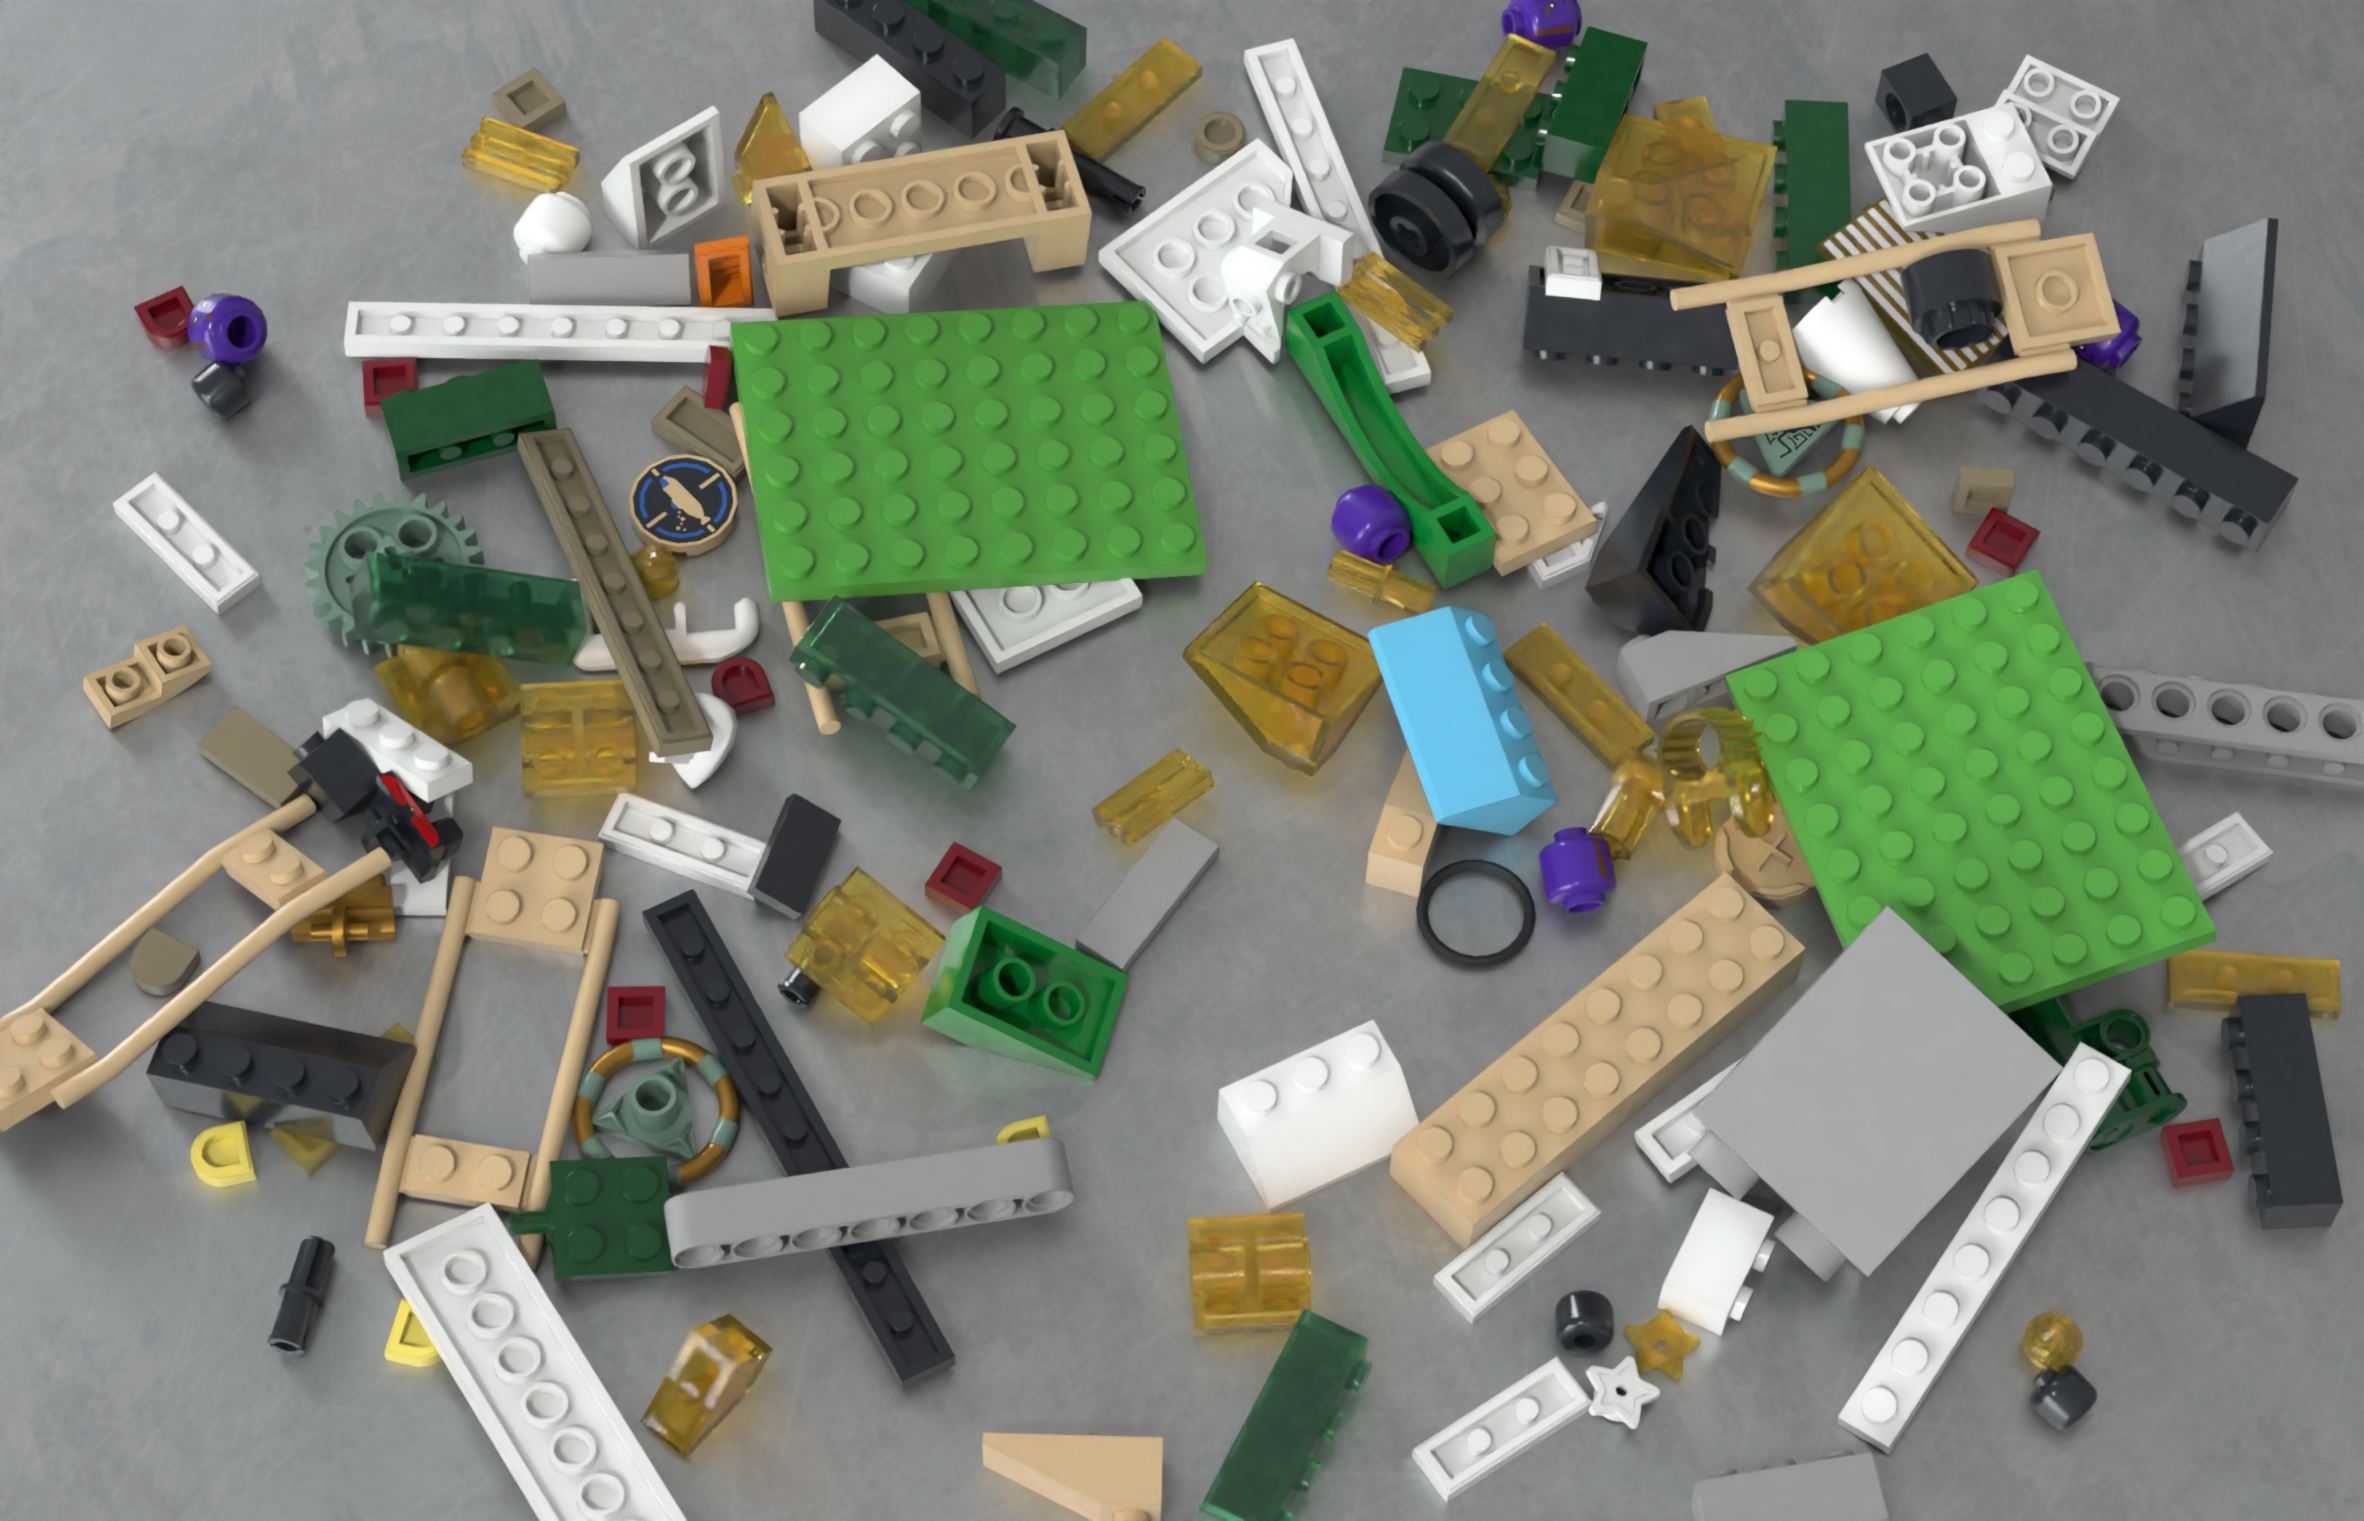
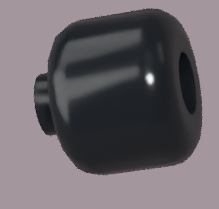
M215 360L194 376L191 382L196 395L219 420L231 418L252 399V393L247 386V383L252 379L239 363L232 367L225 361Z
M1579 1290L1563 1296L1555 1309V1336L1559 1345L1569 1353L1576 1355H1592L1605 1350L1613 1341L1614 1315L1610 1301L1602 1294L1590 1290Z
M2066 1364L2056 1370L2048 1366L2032 1381L2037 1387L2030 1396V1404L2053 1429L2064 1431L2079 1421L2092 1408L2098 1394L2096 1389L2074 1366Z

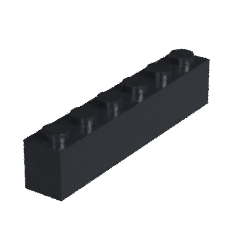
M2009 332L1985 365L2019 358V356L2014 354ZM2077 356V367L2075 370L2023 378L1977 389L1975 396L1985 401L1994 411L2014 417L2032 427L2041 437L2061 443L2077 452L2086 462L2106 468L2124 478L2133 488L2153 494L2171 504L2180 514L2198 519L2221 532L2227 540L2235 544H2243L2255 552H2258L2288 507L2299 479Z

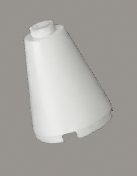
M1852 278L1845 279L1838 285L1845 294L1840 292L1832 301L1825 296L1791 331L1800 366L1836 382L1849 391L1851 395L1919 380L1862 289ZM1923 401L1867 414L1885 425L1893 418L1899 424H1902L1918 409Z

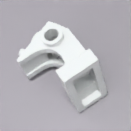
M1265 198L1253 207L1252 236L1240 244L1237 249L1230 250L1221 266V276L1234 315L1232 317L1233 323L1239 327H1242L1244 324L1254 328L1261 336H1265L1267 333L1281 338L1283 336L1285 304H1291L1298 296L1302 283L1301 276L1303 274L1339 288L1352 279L1355 233Z

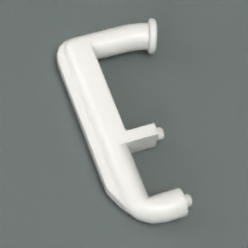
M576 578L569 580L568 587L571 590L568 603L570 654L573 662L577 667L587 671L617 669L602 635H594L593 615ZM743 598L740 602L734 605L735 629L687 632L686 605L678 602L674 605L675 629L664 631L680 665L722 662L750 646L758 635L760 624L759 605L757 602L751 601L750 598Z

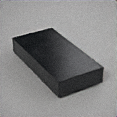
M796 793L787 797L746 893L793 920L800 917L805 910L842 820Z

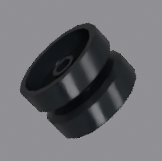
M1425 141L1400 164L1399 170L1393 171L1369 194L1368 210L1372 222L1384 242L1401 260L1416 271L1433 278H1448L1472 256L1473 249H1478L1503 226L1505 212L1500 196L1488 176L1469 157L1455 147L1440 141Z

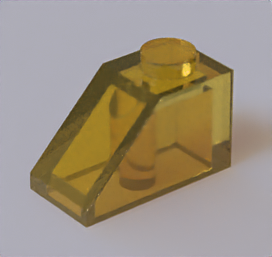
M773 91L763 94L734 151L736 174L730 175V184L739 205L748 204L750 210L752 208V185L754 180L813 171Z
M730 1313L692 1329L643 1415L641 1422L683 1457L689 1456L748 1394L773 1348Z

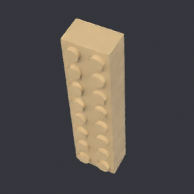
M1727 872L1723 873L1397 1141L1392 1147L1389 1175L1465 1251L1559 1173L1563 1172L1565 1174L1798 978L1806 948Z

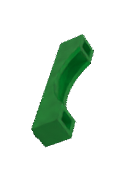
M1332 290L1288 310L1285 339L1287 350L1374 483L1388 490L1407 510L1411 522L1410 538L1443 589L1451 588L1491 569L1497 534L1471 495L1442 473L1409 430L1380 377L1360 327L1337 292Z

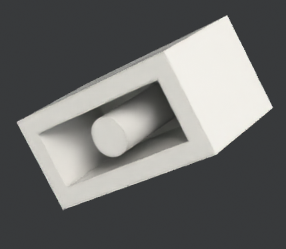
M1710 1188L1663 1283L1657 1307L1722 1336L1729 1319L1732 1318L1740 1322L1747 1310L1754 1289L1747 1287L1746 1284L1753 1270L1764 1273L1774 1253L1778 1241L1769 1238L1774 1216Z

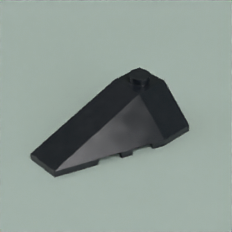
M1693 425L1684 427L1612 531L1598 552L1585 586V590L1590 594L1593 602L1604 611L1615 626L1643 635H1650L1651 637L1668 630L1704 632L1713 606V592L1705 588L1706 568L1714 565L1716 561V548L1709 544L1708 538L1710 520L1717 518L1719 515L1722 465L1716 458L1713 450Z

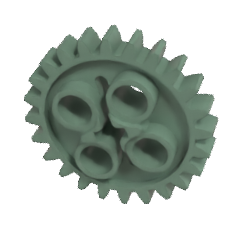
M399 490L395 496L394 503L386 504L384 497L378 492L375 493L373 507L367 508L360 500H354L356 514L351 517L337 510L334 513L337 529L321 525L319 531L322 543H310L309 545L312 561L304 565L308 580L305 585L308 598L313 601L315 617L317 619L324 618L326 630L330 635L342 630L341 634L345 646L349 647L359 638H362L365 654L369 655L376 645L380 643L384 644L387 657H393L397 644H405L412 656L416 655L417 641L424 639L432 648L438 647L436 633L440 630L452 637L456 636L457 631L454 618L471 621L472 615L468 603H481L482 596L479 585L486 584L484 566H482L485 564L483 550L481 546H477L478 541L475 529H466L464 516L461 512L449 517L445 501L442 500L432 509H428L426 494L421 493L413 504L406 503L403 490ZM415 542L426 543L424 546L418 548L408 547L410 544H413ZM362 553L372 554L370 557H367L365 559L354 558L355 556ZM425 588L437 589L435 592H432L430 594L418 593L420 590ZM372 599L383 600L376 605H364L365 602Z

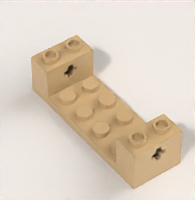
M1063 129L754 180L752 185L750 233L775 317L828 308L830 270L1022 237L1034 273L1084 265L1092 212Z

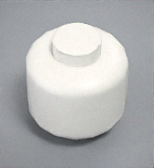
M557 192L555 194L544 193L536 197L514 227L513 236L516 245L520 249L519 255L521 259L528 265V254L582 252L591 240L593 232L589 220L590 214L586 206L576 197L565 192Z

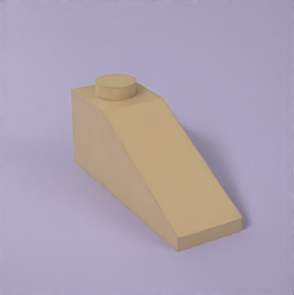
M1408 747L1384 803L1369 849L1365 883L1419 898L1443 824H1438L1435 821Z
M983 1432V1466L1091 1521H1161L1163 1437Z

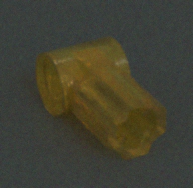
M1630 746L1626 750L1609 787L1610 793L1588 831V835L1598 836L1608 841L1612 860L1625 859L1630 861L1654 815H1661L1668 805L1680 779L1681 769Z

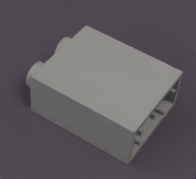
M1886 906L1692 1111L1691 1114L1708 1131L1687 1154L1738 1201L1744 1197L1759 1179L1765 1182L1794 1210V1213L1779 1227L1774 1235L1825 1283L1846 1260L1862 1274L1869 1277L2064 1068L1889 906Z

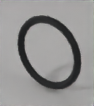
M1479 859L1462 860L1449 864L1437 871L1425 883L1419 894L1416 908L1418 926L1429 946L1444 959L1458 965L1473 968L1494 966L1504 963L1517 955L1529 941L1536 920L1535 904L1529 889L1523 881L1508 868L1494 862ZM1481 871L1500 877L1510 884L1519 895L1524 910L1523 926L1517 938L1503 950L1485 956L1461 954L1446 946L1433 932L1428 916L1430 898L1435 889L1444 880L1462 872Z

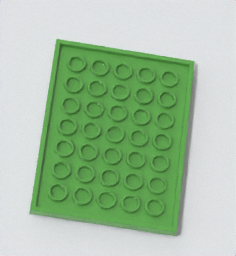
M1146 301L730 323L729 340L770 603L1118 581L1124 578H1132L1134 580L1205 575L1208 560L1156 311Z
M2038 569L1725 675V685L1843 949L1858 936L1882 909L1889 906L2004 1014L2215 942L2216 929Z

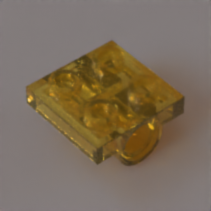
M472 618L450 629L441 621H430L421 624L408 632L399 642L397 647L398 655L373 667L376 680L399 717L450 750L526 712L525 700Z
M622 679L520 684L524 798L637 793L638 746L635 708Z
M857 866L841 885H836L815 907L806 920L803 930L784 951V958L873 1028L946 943V936Z
M1304 1213L1187 1218L1186 1228L1194 1336L1312 1330L1311 1264L1308 1236L1305 1234Z

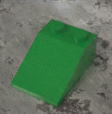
M981 905L953 922L920 1023L974 1048L1093 1080L1098 1076L1129 975Z

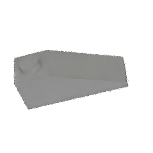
M1668 630L1653 637L1650 635L1638 636L1629 641L1622 649H1619L1614 677L1642 728L1647 729L1729 697L1725 685V675L1795 652L1798 645L1793 636Z

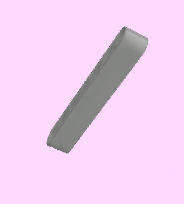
M1048 1137L688 1192L670 1198L664 1204L663 1209L672 1262L680 1268L690 1269L1046 1214L1067 1207L1073 1202L1075 1197L1064 1144L1059 1139Z

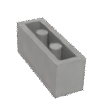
M1849 1449L1831 1451L1822 1455L1819 1461L1796 1464L1793 1459L1775 1460L1762 1466L1761 1470L1738 1474L1737 1470L1731 1468L1716 1470L1706 1474L1702 1480L1696 1482L1690 1502L1695 1521H1889L1872 1452L1854 1455V1452Z

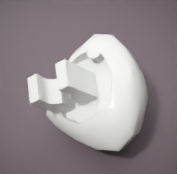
M702 692L693 693L714 736L711 751L657 758L655 752L649 753V762L671 763L690 788H697L709 779L723 763L734 745L739 725L735 710L722 699Z

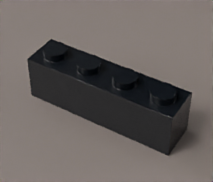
M813 0L815 30L863 64L878 54L920 91L921 105L971 140L1006 108V71L906 1Z
M2306 993L2237 996L2228 1018L2222 1019L2221 1040L2224 1051L2232 1052L2235 1069L2230 1074V1093L2233 1103L2241 1104L2244 1122H2241L2239 1126V1145L2242 1155L2250 1156L2253 1174L2248 1179L2250 1206L2252 1209H2259L2262 1230L2331 1226L2343 1204Z

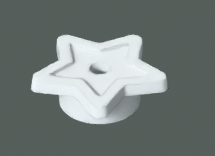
M1627 1356L1614 1369L1591 1366L1586 1370V1374L1595 1388L1593 1401L1589 1408V1413L1592 1416L1603 1415L1612 1421H1623L1631 1429H1636L1640 1421L1641 1406L1659 1398V1388L1639 1378L1635 1359L1631 1356ZM1623 1388L1626 1395L1619 1396L1616 1393V1389Z

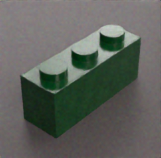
M1588 26L1581 45L1571 44L1563 74L1569 75L1567 82L1557 80L1550 102V110L1555 111L1553 118L1543 116L1536 138V146L1544 148L1541 170L1601 186L1641 79L1647 42Z
M538 359L526 362H509L492 371L472 376H456L442 384L419 390H402L392 397L379 400L385 431L401 481L518 451L519 433L557 429L554 408Z

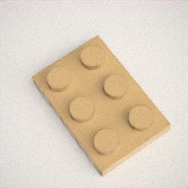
M1514 410L1508 411L1424 450L1443 474L1471 495L1497 534L1492 564L1502 577L1596 533V518Z

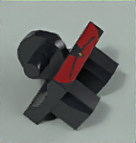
M392 770L377 775L376 783L379 786V790L374 799L368 804L367 812L363 816V821L369 828L361 837V846L367 854L381 847L394 862L402 859L420 884L435 879L440 861L459 852L464 837L463 831L455 820L449 817L430 823L425 815L432 812L435 800L427 803L405 789Z

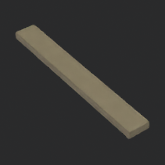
M571 428L519 433L517 442L518 452L657 758L711 751L714 736Z

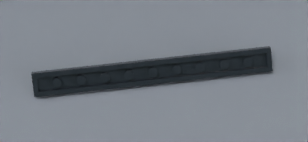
M694 889L643 911L644 925L717 1057L727 1070L738 1095L783 1176L791 1177L849 1168ZM889 1238L824 1248L902 1391L955 1365V1355Z

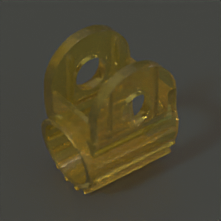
M1727 707L1680 711L1677 712V718L1674 720H1665V729L1662 733H1657L1659 741L1654 751L1657 753V767H1660L1664 774L1662 791L1666 812L1677 841L1686 850L1705 847L1709 837L1714 835L1710 802L1729 799L1735 829H1740L1748 838L1764 837L1771 829L1773 820L1772 793L1767 773L1759 756V751H1762L1763 747L1758 746L1759 737L1762 735V732H1757L1753 726L1754 720L1744 718L1741 710L1729 711ZM1707 725L1716 733L1720 748L1718 761L1712 771L1705 766L1699 752L1700 736Z

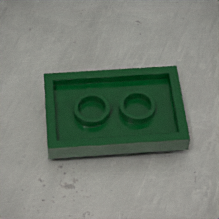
M1403 67L1383 149L1382 162L1400 165L1425 141H1440L1455 147L1473 160L1488 176L1491 183L1536 191L1544 148L1536 146V138L1543 116L1553 117L1554 111L1550 110L1552 95Z

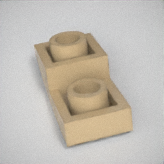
M183 624L135 643L133 657L85 675L83 690L108 728L112 729L147 713L183 692L209 673L212 663L186 625Z

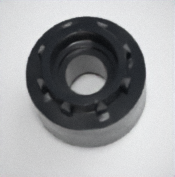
M1958 249L1941 252L1911 264L1902 272L1900 280L1911 328L1915 333L1924 336L1926 344L1937 350H1956L1978 344L1992 335L1994 331L1993 325L1996 322L1995 318L2002 312L2003 306L1991 256L1987 252L1977 249Z

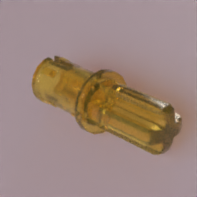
M1338 550L1334 554L1327 570V578L1329 580L1372 597V604L1378 605L1379 601H1382L1416 616L1429 612L1438 588L1393 571V564L1388 563L1386 567H1383L1343 550Z

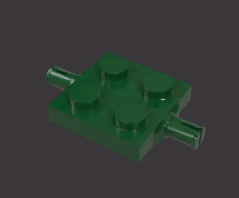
M667 1156L549 1161L547 1166L549 1196L544 1210L509 1211L510 1236L526 1234L546 1235V1240L553 1254L554 1281L670 1276L674 1272L663 1209L664 1204L670 1198H673L668 1183Z

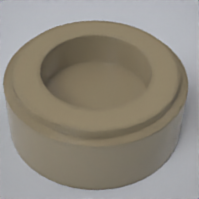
M1227 112L1208 113L1201 117L1195 125L1194 150L1207 163L1220 165L1245 147V126L1233 114Z

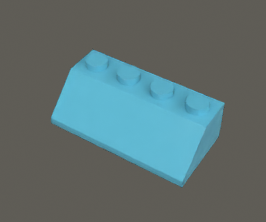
M1447 606L1376 627L1367 634L1436 823L1513 836L1558 801L1550 781V771L1542 760L1532 734L1531 721L1524 713L1516 692L1513 674L1507 667L1497 642L1496 629L1486 613Z

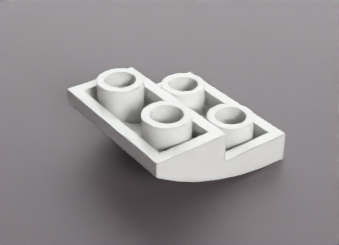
M2027 54L2007 90H2003L1995 106L2013 102L2043 166L2074 180L2117 111L2120 97Z

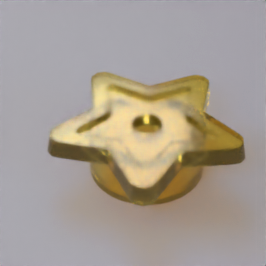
M1668 1309L1661 1310L1656 1318L1649 1320L1645 1325H1627L1624 1330L1627 1338L1637 1349L1634 1359L1638 1374L1659 1370L1674 1381H1679L1683 1377V1357L1695 1350L1701 1342L1699 1337L1685 1333L1683 1328L1674 1321ZM1658 1342H1663L1666 1345V1349L1660 1351L1655 1345Z

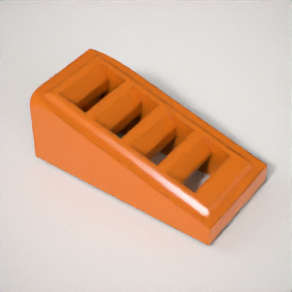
M748 235L694 244L695 278L701 307L736 308L755 304Z

